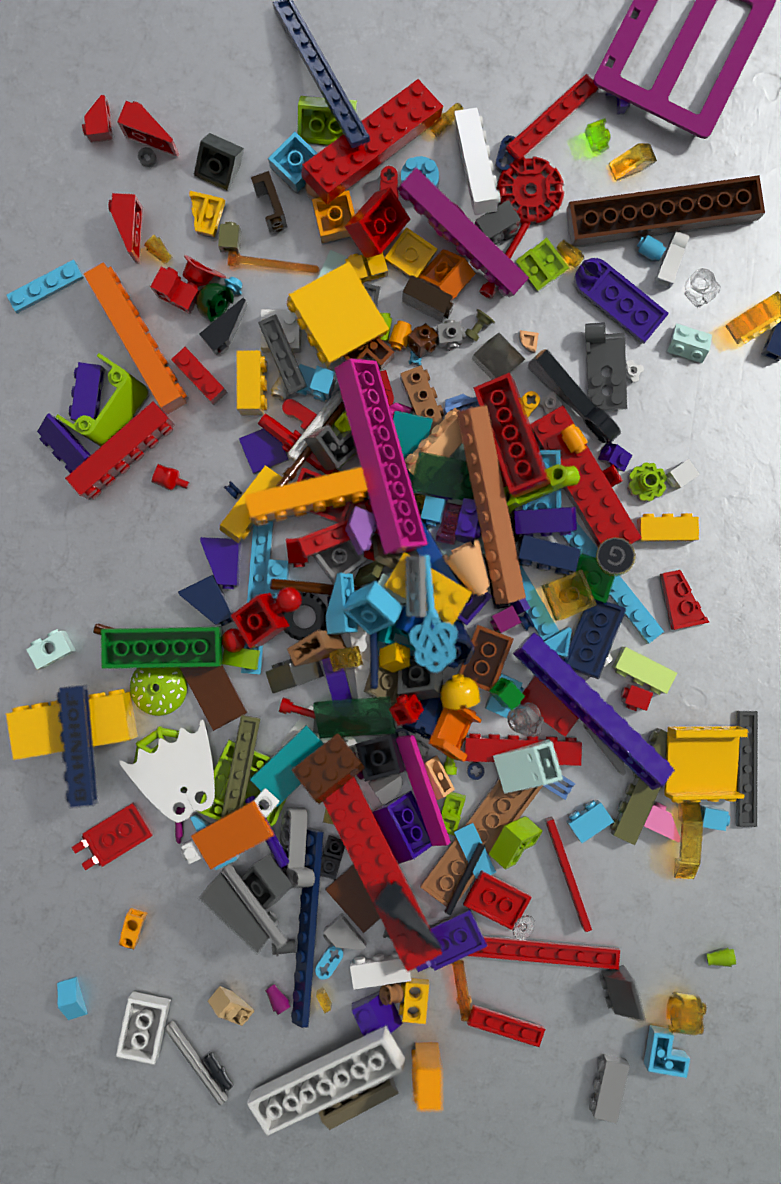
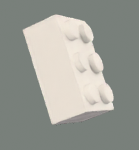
M132 992L127 1002L116 1057L149 1064L156 1063L160 1053L171 999Z

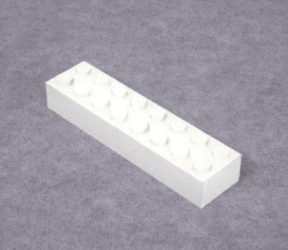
M384 1026L252 1090L247 1104L268 1136L403 1072L405 1057L387 1027Z

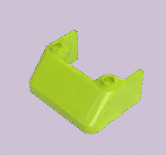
M98 353L97 357L111 367L108 373V381L117 389L96 420L84 415L72 424L58 414L56 418L101 447L137 415L149 397V390L142 382L123 368Z

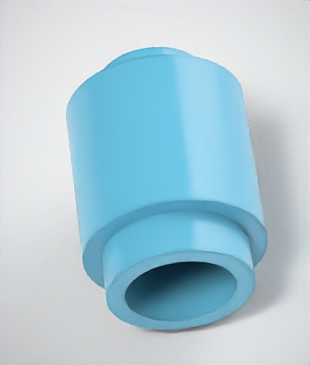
M647 235L646 238L642 236L637 244V247H639L638 252L651 260L659 261L666 250L662 242L650 235Z

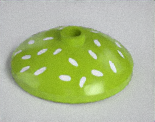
M180 667L137 668L131 677L130 694L132 700L140 710L150 715L162 716L174 712L182 705L187 695L188 683ZM154 684L159 685L158 691L153 689Z

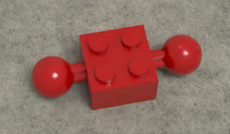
M292 587L283 588L277 594L276 602L271 593L259 594L234 612L231 617L238 629L231 628L223 634L222 645L225 650L237 653L245 647L246 643L249 648L263 646L289 627L282 612H294L300 607L302 598L299 591Z

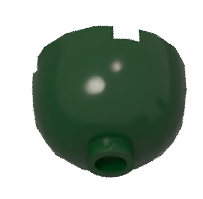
M207 284L197 294L196 306L200 315L210 322L215 321L228 310L227 308L230 303L233 304L234 294L231 289L222 284Z

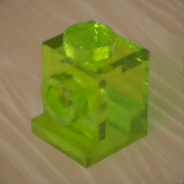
M606 118L590 123L586 127L585 135L592 153L597 151L601 153L610 148L608 143L611 136L609 130L605 129Z

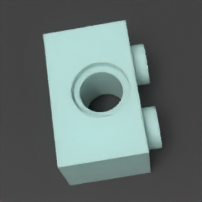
M56 629L47 634L48 638L44 640L40 638L30 643L31 647L26 650L37 670L43 669L76 651L66 631H58ZM49 643L54 646V651L51 654L47 651Z

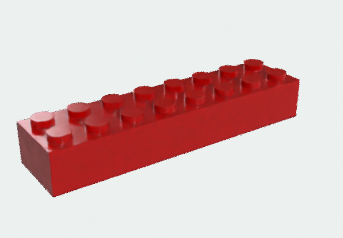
M417 79L361 121L370 136V142L352 149L343 134L302 165L301 177L327 205L440 120L443 105Z
M564 405L531 423L530 425L540 450H561V465L564 467L575 466L580 476L577 485L566 486L563 489L573 506L576 507L578 515L597 547L600 548L602 543L612 538L623 539L629 544L641 539V535L587 444H585L587 448L577 454L574 451L571 453L562 439L561 431L574 424Z

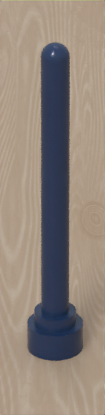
M377 632L370 635V680L372 689L378 688Z

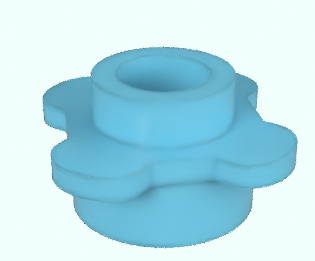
M230 277L224 280L225 286L231 289L234 295L242 294L240 290L243 284L239 279Z

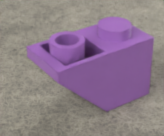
M355 506L350 513L345 530L357 554L362 555L366 550L370 549L372 544L370 536L371 533L376 531L377 523L374 513Z

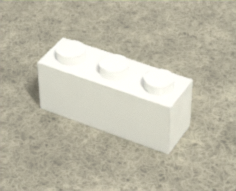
M397 951L388 956L376 954L373 955V958L357 957L354 958V961H350L353 990L411 981V973L406 971Z

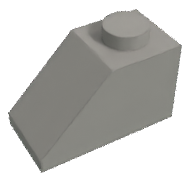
M342 913L324 928L323 933L325 935L323 936L325 940L336 948L364 950L366 948V941Z

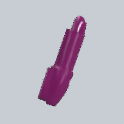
M177 807L175 814H183L185 808ZM184 821L175 822V838L178 844L181 843V838L183 837Z

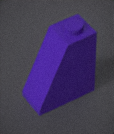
M200 537L201 545L217 584L222 585V589H234V586H239L241 541L237 543L233 539Z

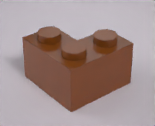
M377 337L341 357V359L345 362L349 359L366 360L368 358L369 360L377 361L379 369L382 370L394 358V351Z

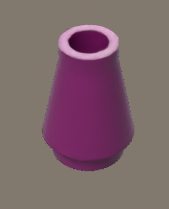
M275 984L265 990L272 1010L277 1015L291 1007L288 1003V998Z

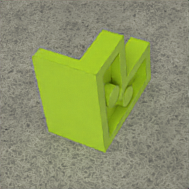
M526 816L504 826L489 855L506 870L516 865L524 850L535 845L543 830Z

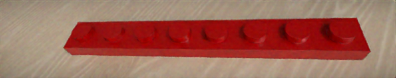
M483 936L487 947L468 955L619 970L620 961L619 948Z

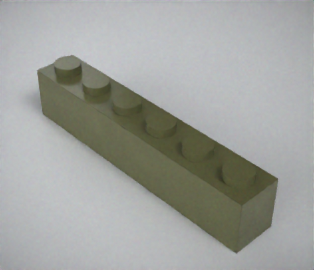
M657 728L650 735V745L655 748L662 758L666 759L667 732ZM634 773L633 783H630L626 789L627 796L625 801H621L618 807L619 814L617 819L614 818V822L610 825V833L613 836L633 845L638 840L660 788L652 790Z

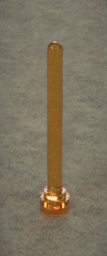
M229 250L228 266L236 267V265L241 263L311 273L319 272L317 265L241 256L240 253Z

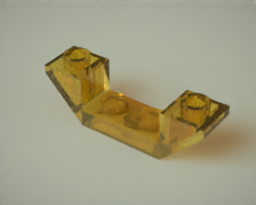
M683 801V803H679L678 820L682 824L679 858H675L674 878L694 879L701 862L703 821L699 802Z

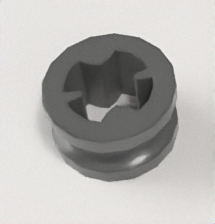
M144 147L138 152V159L144 167L155 165L156 155L151 148ZM145 154H148V155H149V157H150V160H149V161H147V160L145 159V157H144Z

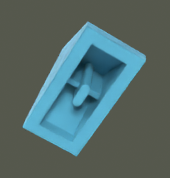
M77 976L58 982V1008L64 1016L71 1020L87 1015L88 1012Z

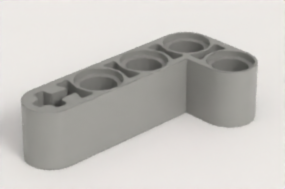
M303 807L285 808L282 812L280 844L289 859V864L280 869L289 878L290 883L293 885L291 888L311 887L315 881L314 872L305 867L307 811Z

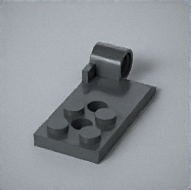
M605 322L585 324L588 398L596 407L603 411L628 409L625 333L606 334ZM605 367L612 369V374L608 377L601 374L602 369ZM605 386H611L613 392L611 395L605 396L602 393V389Z

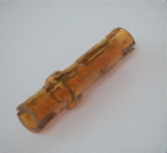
M457 960L452 963L458 996L456 1002L460 1008L461 1021H468L472 999L468 992L464 961Z

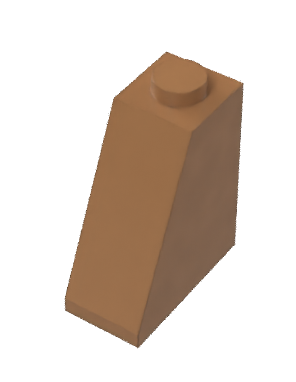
M318 630L287 650L294 666H300L334 657L347 648L341 635L327 634V631Z

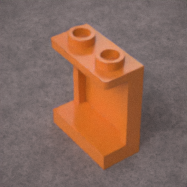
M460 705V709L443 708L429 744L449 758L465 762L467 754L460 749L471 723H480L482 719L476 716L477 713L466 708V705Z

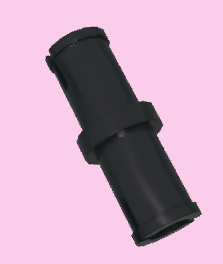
M212 1052L209 1055L207 1054L202 1059V1062L210 1071L211 1078L216 1080L223 1093L229 1091L234 1084L224 1072V1066H220Z

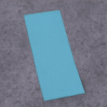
M473 823L454 832L468 863L478 843H482ZM485 848L473 870L476 879L481 870L490 875L496 873Z

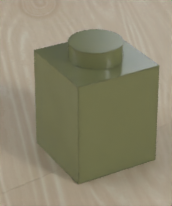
M234 222L220 224L218 241L220 252L240 253V226Z

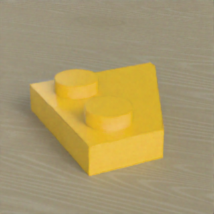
M190 191L189 196L192 201L191 209L194 216L195 231L199 234L215 237L226 201L223 198Z

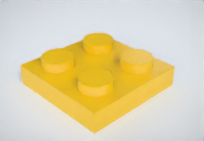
M406 227L386 255L385 261L408 277L413 275L419 278L438 248Z

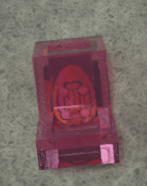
M446 503L442 511L441 525L436 534L435 541L455 544L457 540L455 532L462 505Z

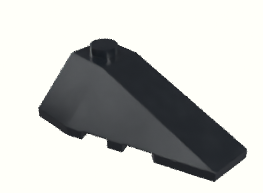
M388 880L374 900V905L395 921L399 918L405 928L412 932L415 930L422 940L440 951L441 944L405 892L402 891L404 887L396 881L391 883Z

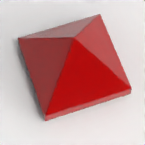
M614 465L603 470L611 487L623 481Z

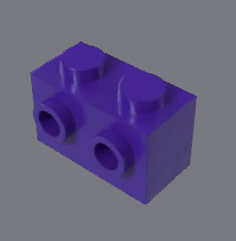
M463 498L455 532L457 542L467 543L471 541L474 544V540L481 537L476 504L472 499Z

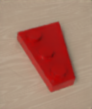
M676 570L661 573L660 577L671 630L710 623L707 616L705 617L700 609L699 602L695 600L691 592L692 589L682 571Z

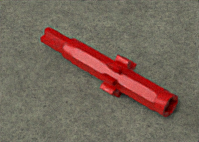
M266 413L258 422L259 426L284 444L282 449L287 453L302 436L297 430L293 433ZM313 452L306 459L307 463L318 471L321 470L326 475L340 472L337 469L325 471Z

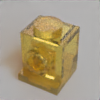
M359 646L338 649L329 653L333 672L351 670L363 665Z

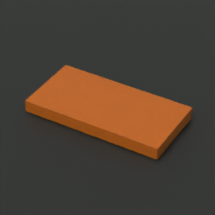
M252 801L197 831L191 837L211 870L271 838L274 833L256 802Z

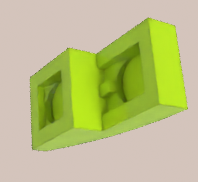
M224 648L222 664L257 670L260 650L243 648L237 653H231Z
M454 792L445 797L441 811L447 833L455 836L454 832L458 829L466 799L465 795Z

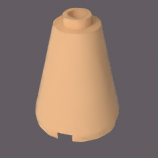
M477 539L474 540L473 545L471 541L451 550L452 554L449 557L447 553L443 556L446 564L466 588L472 592V595L477 594V596L488 592L487 588L490 585L480 544Z

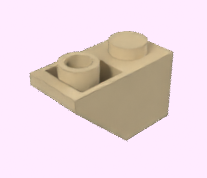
M221 986L208 1000V1003L218 1017L241 1026L254 1013V1009L233 991Z

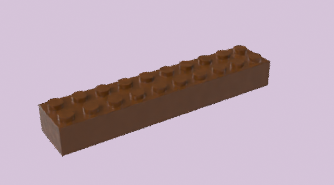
M760 175L571 201L567 206L566 212L571 245L579 246L672 233L675 231L757 221L765 214Z

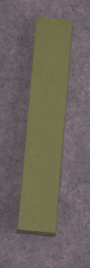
M241 715L221 818L244 805L260 718Z

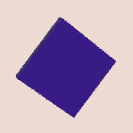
M264 429L239 438L253 474L261 472L265 465L271 468L289 460L286 452L282 449V443Z

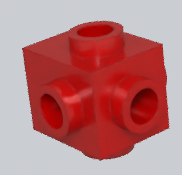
M415 694L399 696L396 699L397 702L389 709L398 726L417 721L419 719L418 716L424 711Z

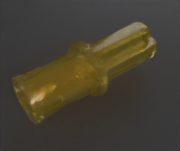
M455 103L446 113L443 112L441 117L430 126V130L434 135L439 136L445 128L453 125L455 111L464 110L460 103Z

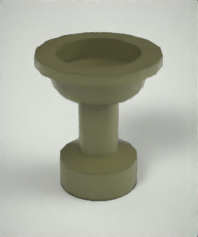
M479 309L476 310L477 323L472 329L465 331V334L475 342L480 338L478 333L484 325L495 324L491 317Z

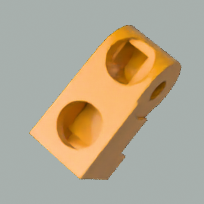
M130 908L125 917L119 946L133 950L136 948L143 923L147 916L146 912Z

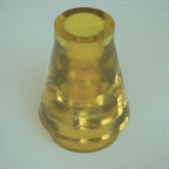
M153 235L145 242L146 251L164 264L172 258L160 237Z
M562 240L556 247L567 264L573 268L577 267L585 257L581 250L565 240Z

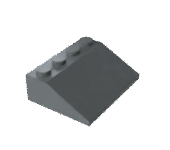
M221 871L207 886L199 899L248 946L258 953L270 937ZM265 910L275 925L278 926V917L272 911L268 912Z

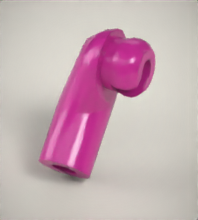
M394 403L389 406L392 418L395 410L410 414L413 408L400 403Z

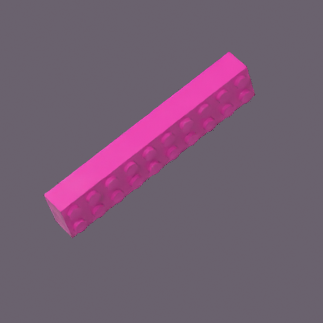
M349 359L334 369L385 554L412 552L428 544L377 361Z

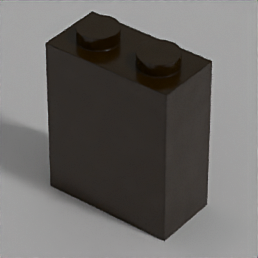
M411 275L402 292L403 303L440 322H443L445 318L448 319L452 313L454 306L452 295Z

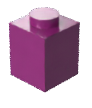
M513 606L490 616L492 620L489 621L493 630H498L499 633L521 623Z

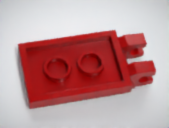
M133 802L82 834L83 840L71 848L76 854L88 846L93 857L82 863L83 868L87 870L97 863L99 866H105L152 837L153 834Z

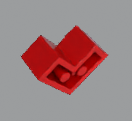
M161 266L150 286L158 298L191 314L196 305L199 292L198 286L190 281L187 283L181 281V277L177 275L178 272L170 267L165 269Z

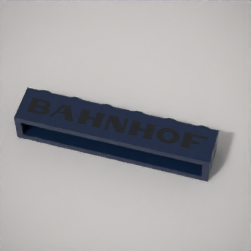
M88 685L62 687L57 692V701L61 705L59 722L62 723L63 728L60 739L61 743H64L62 760L63 763H66V771L64 772V781L68 786L66 802L69 803V808L94 806L98 803Z

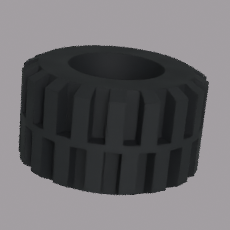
M300 593L302 598L300 606H309L316 614V620L311 627H298L293 620L294 612H282L289 624V627L284 632L289 637L299 641L318 630L325 631L327 606L319 597L311 593Z

